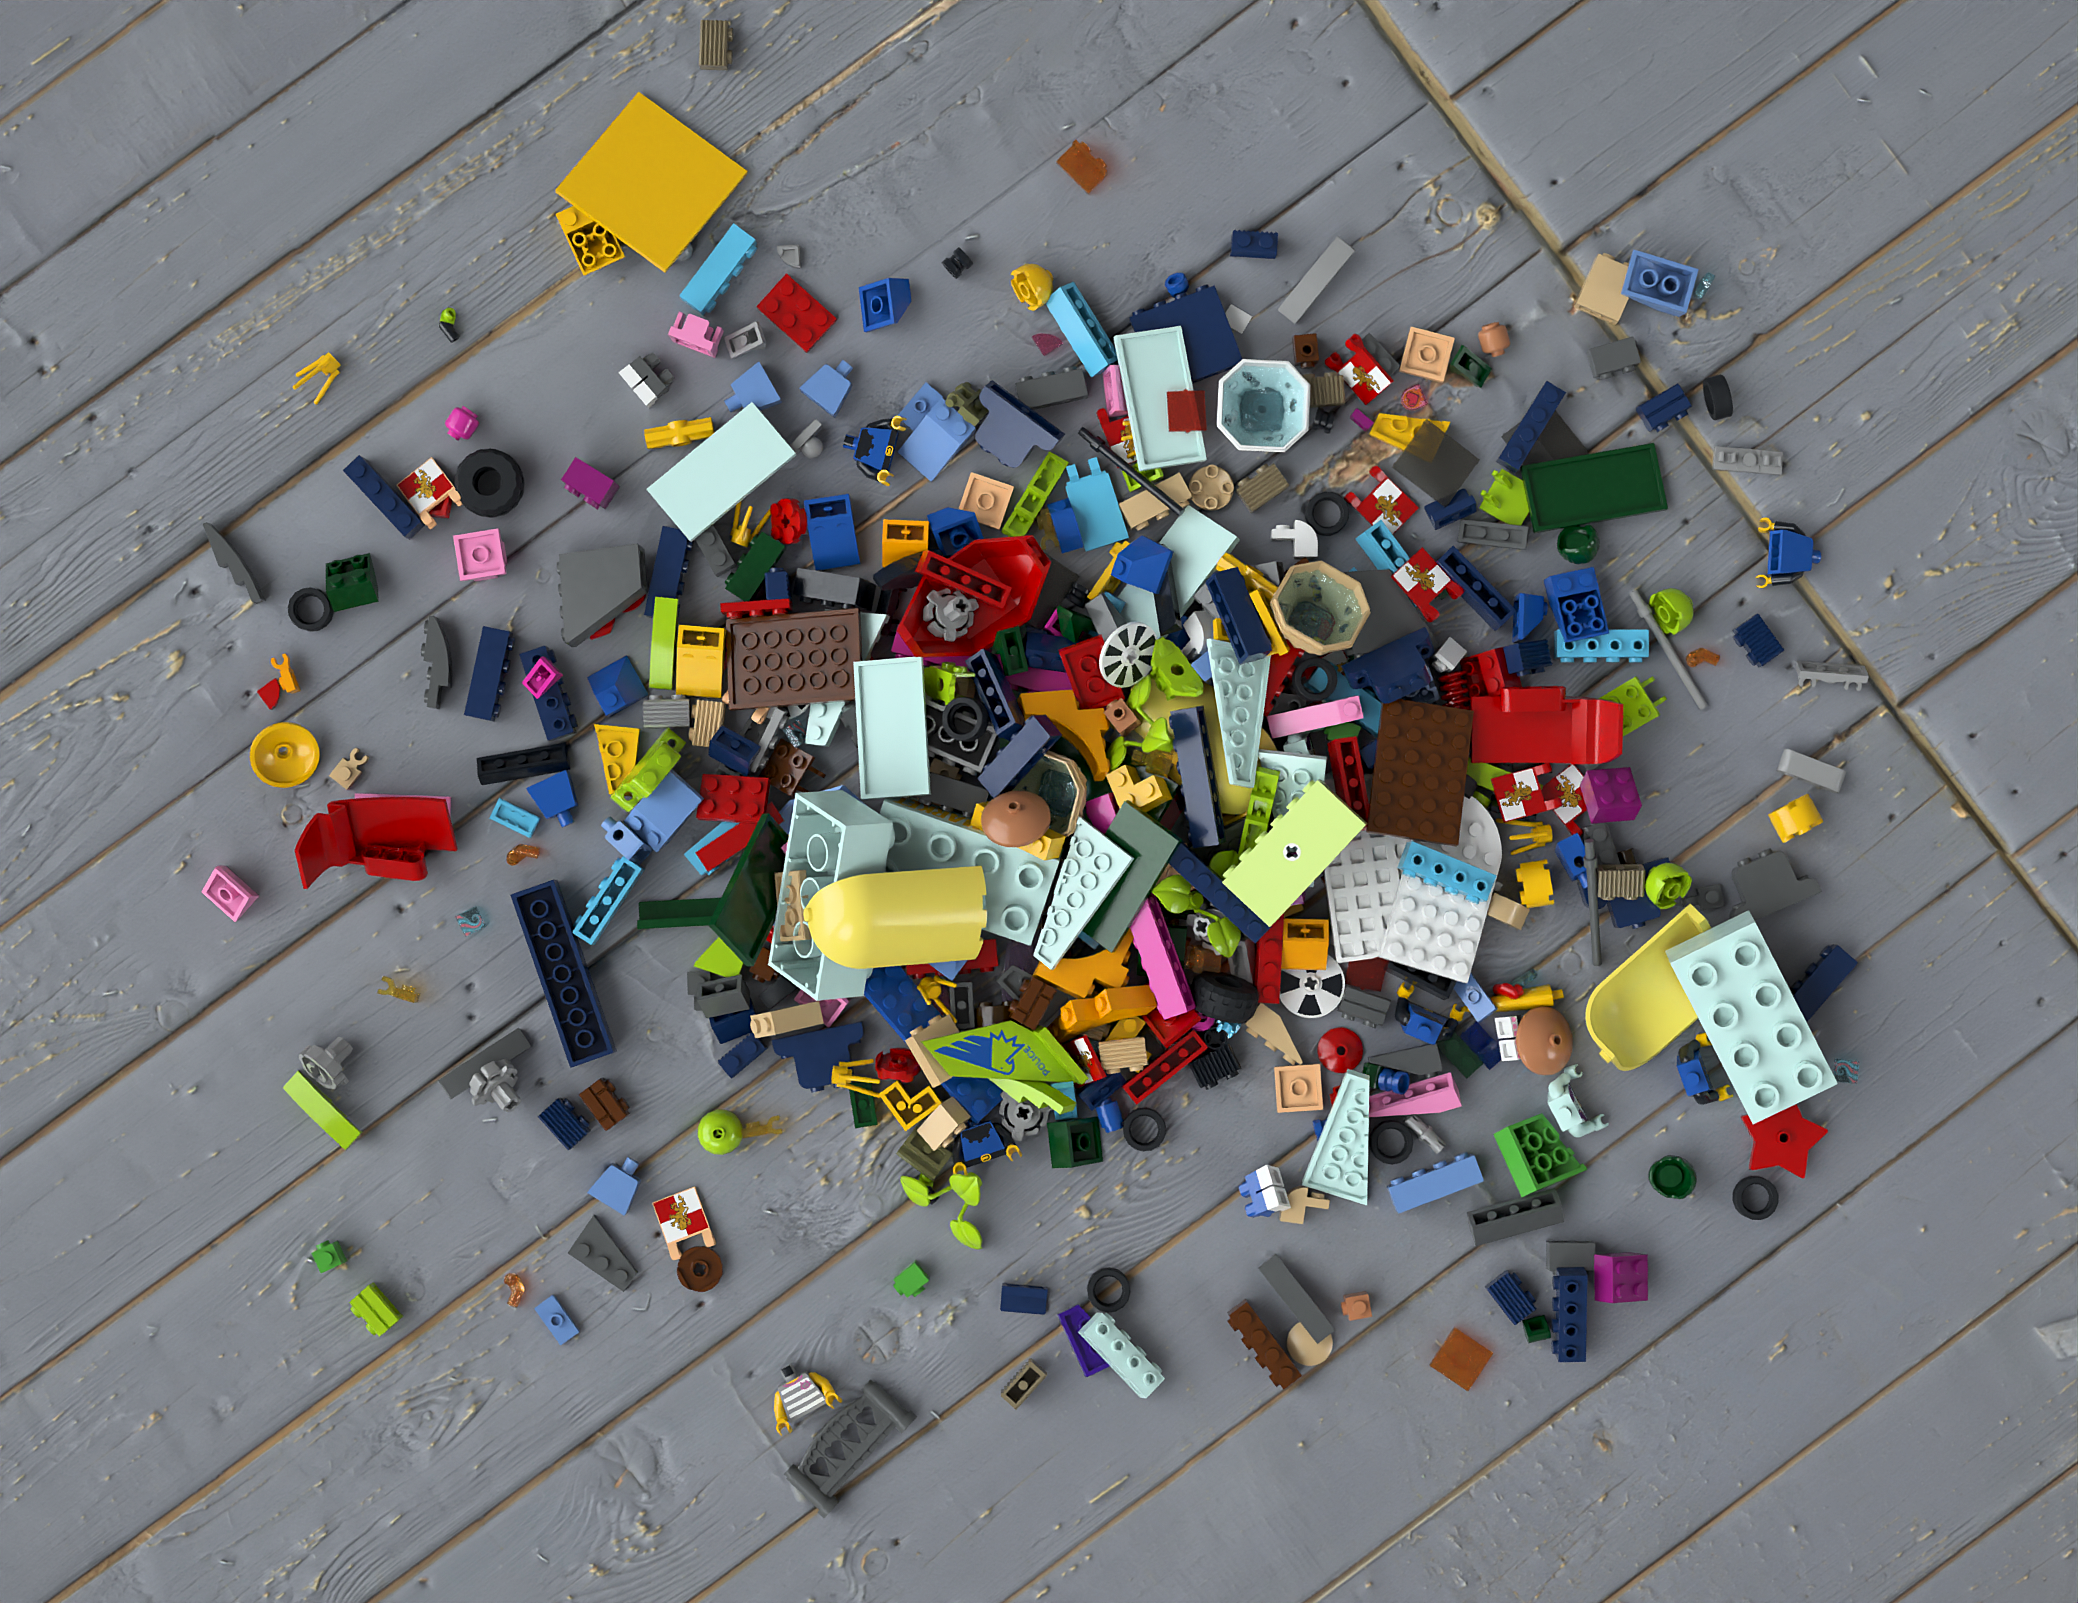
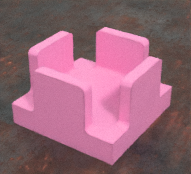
M679 311L668 335L674 343L715 358L724 331L721 327L717 326L712 341H710L714 329L709 327L710 322L692 314H688L686 318L685 314Z
M500 529L453 536L460 581H482L507 574L505 565H508L505 544L501 540Z

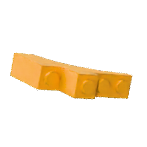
M1073 690L1021 693L1017 702L1025 720L1032 715L1046 714L1060 731L1062 737L1073 744L1082 754L1090 767L1094 781H1103L1111 767L1110 760L1106 758V742L1103 738L1110 727L1109 719L1103 713L1104 708L1079 710V702L1076 700Z
M1129 928L1117 950L1113 953L1105 949L1102 952L1085 958H1062L1054 970L1049 969L1039 961L1032 977L1077 999H1085L1086 996H1091L1095 985L1092 984L1093 982L1108 989L1125 987L1130 978L1127 976L1129 969L1121 966V964H1126L1131 954L1128 951L1134 938L1131 928Z
M1149 985L1104 989L1095 998L1070 1000L1060 1008L1061 1014L1047 1029L1059 1044L1062 1045L1069 1039L1095 1027L1125 1018L1147 1015L1157 1007V1002Z

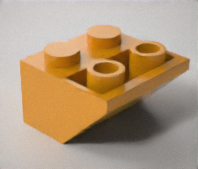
M883 519L882 568L903 557L929 550V521Z
M1284 918L1281 969L1326 970L1329 920Z

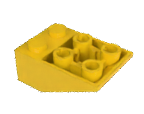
M572 206L556 213V217L584 276L625 258L617 237L576 207Z
M679 625L676 695L710 698L722 697L726 650L725 628Z

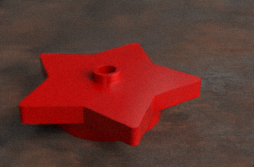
M1797 1104L1755 1124L1752 1123L1748 1114L1741 1115V1119L1753 1139L1749 1163L1750 1170L1780 1166L1800 1178H1805L1808 1150L1828 1133L1826 1128L1804 1119ZM1785 1133L1786 1139L1784 1142H1781L1780 1135Z

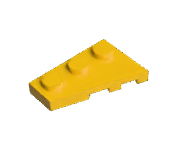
M1379 413L1369 435L1431 464L1450 422Z
M594 724L608 791L612 795L637 765L640 729ZM626 792L624 796L632 797V794Z

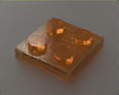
M1454 1327L1429 1365L1466 1391H1469L1493 1355V1352Z

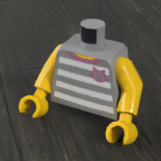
M791 1363L780 1369L786 1381L778 1386V1391L775 1393L774 1412L777 1421L776 1430L780 1436H782L781 1430L784 1427H787L789 1433H791L792 1428L787 1422L788 1420L791 1423L824 1404L835 1409L832 1405L833 1400L837 1399L840 1403L843 1400L835 1394V1390L828 1379L808 1370L797 1374Z

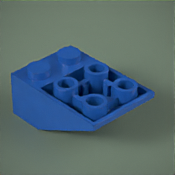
M844 494L804 500L815 571L860 564L850 495Z
M1594 567L1552 575L1543 580L1549 605L1565 643L1609 634Z

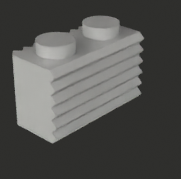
M651 695L649 700H643L644 728L691 727V700L685 699V695H672V699L663 700L662 695Z

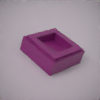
M1358 408L1350 416V419L1365 432L1374 424Z

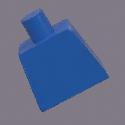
M564 770L526 788L547 819L557 816L562 828L574 823L569 810L578 807V801L568 770Z
M1578 833L1558 842L1555 853L1571 881L1579 879L1582 887L1587 889V872L1583 862L1585 846ZM1575 863H1580L1583 867H1576Z

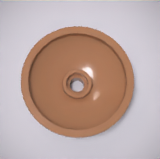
M1021 790L1009 791L993 798L986 805L981 816L984 834L992 842L1004 847H1022L1037 841L1046 833L1051 822L1050 809L1046 801L1035 793Z
M1536 1007L1522 1017L1516 1033L1517 1050L1522 1062L1530 1071L1538 1075H1553L1566 1066L1572 1053L1573 1038L1567 1020L1559 1011L1551 1007Z

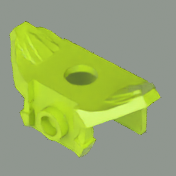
M1164 637L1155 640L1151 659L1153 671L1150 672V675L1155 680L1157 688L1165 693L1167 701L1175 698V696L1197 697L1203 694L1204 687L1201 677L1178 646L1176 647L1172 641L1166 640ZM1175 666L1180 675L1173 674L1171 668Z
M942 662V666L924 668L925 692L933 700L945 701V705H948L958 697H965L955 693L956 677H975V673L967 671V667L956 666V663ZM941 678L944 683L943 690L940 689Z

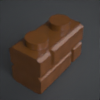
M1031 976L1029 980L1024 979L1019 988V991L1022 993L1018 1000L1014 999L1008 1011L1011 1012L1010 1018L1035 1031L1057 990Z
M600 1078L581 1092L579 1096L604 1130L608 1131L630 1114L628 1112L630 1107L623 1097L619 1099L614 1093L616 1087L610 1079L605 1081L604 1078Z

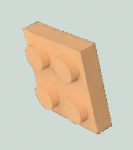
M1410 327L1399 372L1443 383L1455 338Z
M971 472L959 510L974 512L979 524L1000 530L1014 486Z
M1320 1064L1274 1067L1277 1113L1323 1110Z

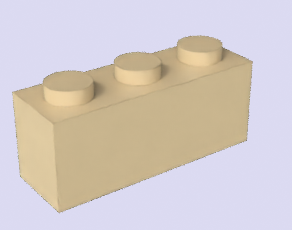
M1180 472L1155 485L1182 508L1190 504L1189 500H1191L1192 495ZM1147 490L1119 504V508L1131 530L1136 528L1137 531H1140L1149 526L1148 522L1157 518L1159 521L1170 515L1168 512L1170 509Z

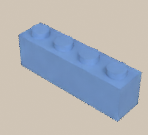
M1463 1152L1454 1156L1455 1160L1447 1163L1446 1160H1442L1433 1164L1434 1168L1425 1171V1168L1418 1169L1412 1172V1176L1404 1179L1401 1176L1392 1179L1387 1189L1398 1214L1483 1182L1484 1179L1475 1156Z

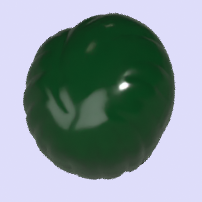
M1592 525L1564 528L1557 539V550L1570 563L1577 565L1589 563L1594 559L1600 547L1598 533Z
M1664 1156L1652 1164L1648 1173L1651 1186L1666 1198L1684 1199L1692 1194L1697 1183V1175L1693 1166L1680 1156Z

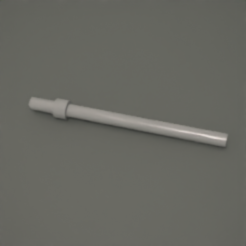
M1637 589L1632 591L1629 595L1638 608L1636 611L1647 622L1700 710L1707 707L1708 704L1651 612L1653 610L1650 605L1644 602Z

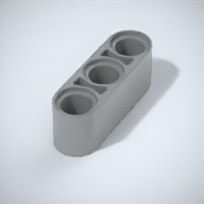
M1784 749L1776 770L1782 774L1839 794L1846 775V771L1789 749Z

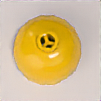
M1025 264L1011 272V275H1014V279L1011 280L1013 290L1021 303L1026 301L1030 305L1027 307L1029 310L1035 311L1048 302L1053 293V276L1050 271L1037 264Z

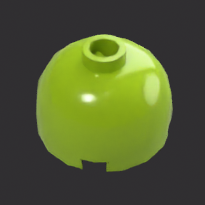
M1668 588L1660 590L1650 597L1649 605L1653 607L1655 612L1653 616L1664 633L1668 634L1671 632L1672 635H1675L1685 629L1692 621L1693 602L1681 590Z
M1675 863L1660 864L1648 872L1645 883L1646 894L1657 907L1668 909L1677 904L1674 900L1679 896L1683 898L1687 894L1692 878L1686 870Z
M717 1109L707 1113L701 1119L698 1125L697 1136L700 1144L706 1151L715 1155H724L732 1152L739 1146L743 1138V1126L735 1113L725 1109Z

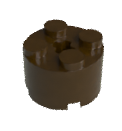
M1004 1001L1001 1006H993V1002L979 1003V1008L974 1009L975 1029L1010 1020L1021 1025V1023L1009 1017L1011 1012L1008 1011V1008L1012 1001Z

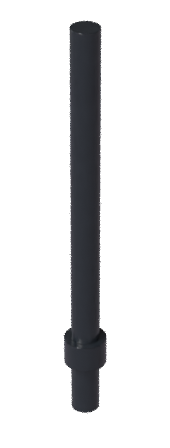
M1084 427L1079 430L1078 434L1090 443V447L1094 451L1101 452L1180 517L1184 513V508L1106 446V442L1099 436L1095 437Z

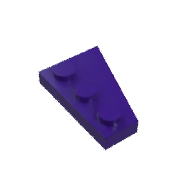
M1077 1304L1058 1313L1057 1316L1084 1376L1089 1377L1110 1367L1078 1333L1091 1319L1080 1305Z

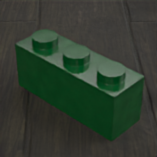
M764 532L753 537L749 544L751 549L748 554H742L737 562V565H739L735 574L731 572L725 581L727 585L725 589L744 602L754 600L765 583V573L770 572V569L776 566L787 549L783 544Z

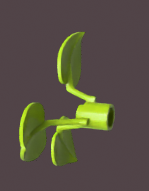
M1149 674L1134 686L1128 698V707L1131 710L1136 708L1151 725L1143 743L1125 741L1123 736L1115 739L1106 752V758L1110 760L1111 765L1108 773L1114 771L1122 763L1126 755V747L1130 745L1142 747L1145 753L1157 749L1164 754H1168L1173 749L1174 738L1168 733L1167 720L1160 717L1154 722L1141 708V705L1147 701L1150 694L1151 675Z
M1234 850L1221 851L1211 858L1209 866L1225 880L1226 878L1223 874L1231 866L1235 865L1237 867L1241 860ZM1182 875L1169 876L1152 889L1151 892L1172 913L1177 914L1185 910H1194V913H1200L1214 919L1216 922L1210 923L1207 928L1210 943L1224 957L1230 958L1234 954L1240 941L1241 930L1227 917H1223L1220 920L1218 916L1200 909L1204 901L1203 896L1198 890L1190 891L1191 884Z
M969 1172L967 1176L953 1174L949 1179L950 1186L934 1194H929V1189L921 1181L908 1176L900 1177L902 1187L910 1200L923 1207L928 1206L930 1200L953 1189L965 1203L958 1215V1220L953 1219L950 1222L952 1233L961 1243L970 1248H983L982 1237L978 1229L970 1222L963 1221V1215L968 1205L976 1206L980 1202L982 1181L977 1174Z

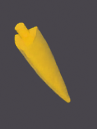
M1550 984L1524 988L1523 995L1514 1000L1503 995L1490 997L1498 1009L1495 1012L1531 1010L1543 1006L1551 1007L1554 1006L1553 1000L1564 998L1563 990L1552 991ZM1467 1006L1461 1007V1012L1463 1011L1464 1007L1466 1008V1012H1470Z

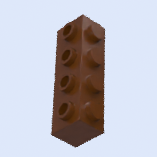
M1246 1299L1227 1312L1230 1317L1227 1320L1235 1332L1238 1329L1244 1336L1241 1339L1248 1350L1251 1348L1255 1350L1258 1354L1255 1357L1256 1361L1262 1369L1265 1367L1269 1369L1272 1373L1269 1375V1378L1276 1387L1281 1385L1285 1389L1302 1376Z

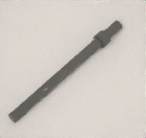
M1586 839L1583 862L1587 872L1592 962L1594 966L1602 965L1596 881L1598 861L1594 850V840Z

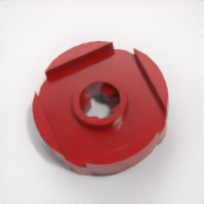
M794 498L781 499L770 507L771 536L783 544L798 543L801 540L799 539L801 534H805L807 529L806 512L804 508L799 507L797 503L800 502Z
M891 1048L890 1053L883 1055L882 1051L875 1058V1069L878 1072V1078L882 1080L893 1079L908 1083L913 1081L914 1076L921 1070L910 1049Z

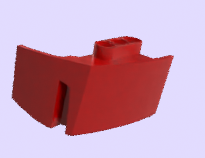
M1564 686L1501 687V696H1471V711H1474L1471 730V763L1604 764L1611 762L1622 755L1624 704L1590 697L1566 696V687Z
M371 797L329 802L327 804L329 814L317 813L306 825L294 850L303 889H308L328 868L333 866L343 867L347 864L364 865L365 872L371 876L420 881L428 875L424 856L426 849L456 852L458 848L446 799Z

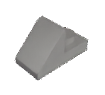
M759 321L724 337L731 359L738 358L753 350H763L766 346Z

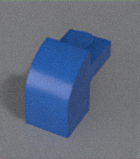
M1069 498L1047 504L1062 554L1084 547Z

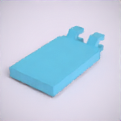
M1097 457L1088 459L1092 475L1079 478L1075 464L1066 466L1070 482H1066L1067 486H1065L1076 517L1085 552L1129 538L1109 473H1106L1105 470H1100Z

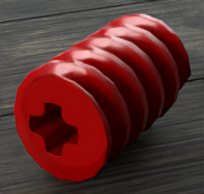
M1466 671L1446 673L1438 679L1439 682L1445 683V685L1439 688L1440 691L1447 692L1441 696V700L1448 701L1442 706L1465 710L1471 709V706L1464 705L1465 702L1470 700V697L1463 696L1469 689L1462 687L1468 680L1460 677L1467 673Z

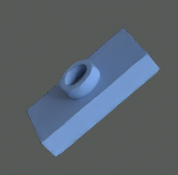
M925 383L898 414V416L907 419L901 422L914 431L943 396L928 383Z
M1470 973L1468 983L1456 982L1454 990L1477 1022H1482L1498 1010L1472 973Z
M554 1294L534 1308L560 1346L580 1332Z

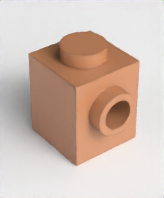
M1122 698L1109 703L1106 707L1107 710L1103 712L1123 737H1126L1142 724Z
M1366 1291L1343 1295L1344 1302H1341L1343 1316L1347 1315L1349 1321L1372 1317L1369 1296Z

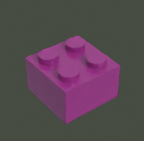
M577 457L574 458L561 479L566 484L564 488L578 498L580 495L585 496L583 500L597 510L600 506L606 510L620 487L615 481Z
M1623 767L1586 771L1580 783V788L1591 824L1635 820L1642 804L1631 768Z
M1633 1252L1595 1254L1594 1301L1607 1303L1648 1301V1254Z

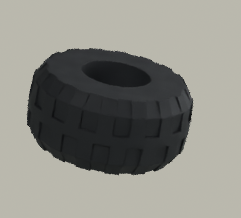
M480 449L470 453L459 464L454 480L455 490L460 494L462 504L469 511L482 517L493 518L509 513L518 505L524 493L525 481L520 466L510 455L497 449ZM488 471L499 472L502 478L500 489L490 496L481 495L478 489L480 476Z
M1202 971L1194 977L1190 988L1197 1007L1195 1009L1201 1014L1220 1021L1238 1024L1247 1022L1254 1016L1258 1005L1259 995L1257 988L1245 979L1225 972Z

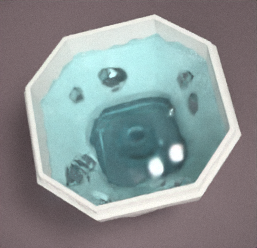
M1242 359L1219 380L1217 427L1238 450L1285 452L1309 430L1311 385L1289 361ZM1264 406L1266 408V412L1259 413L1258 407Z

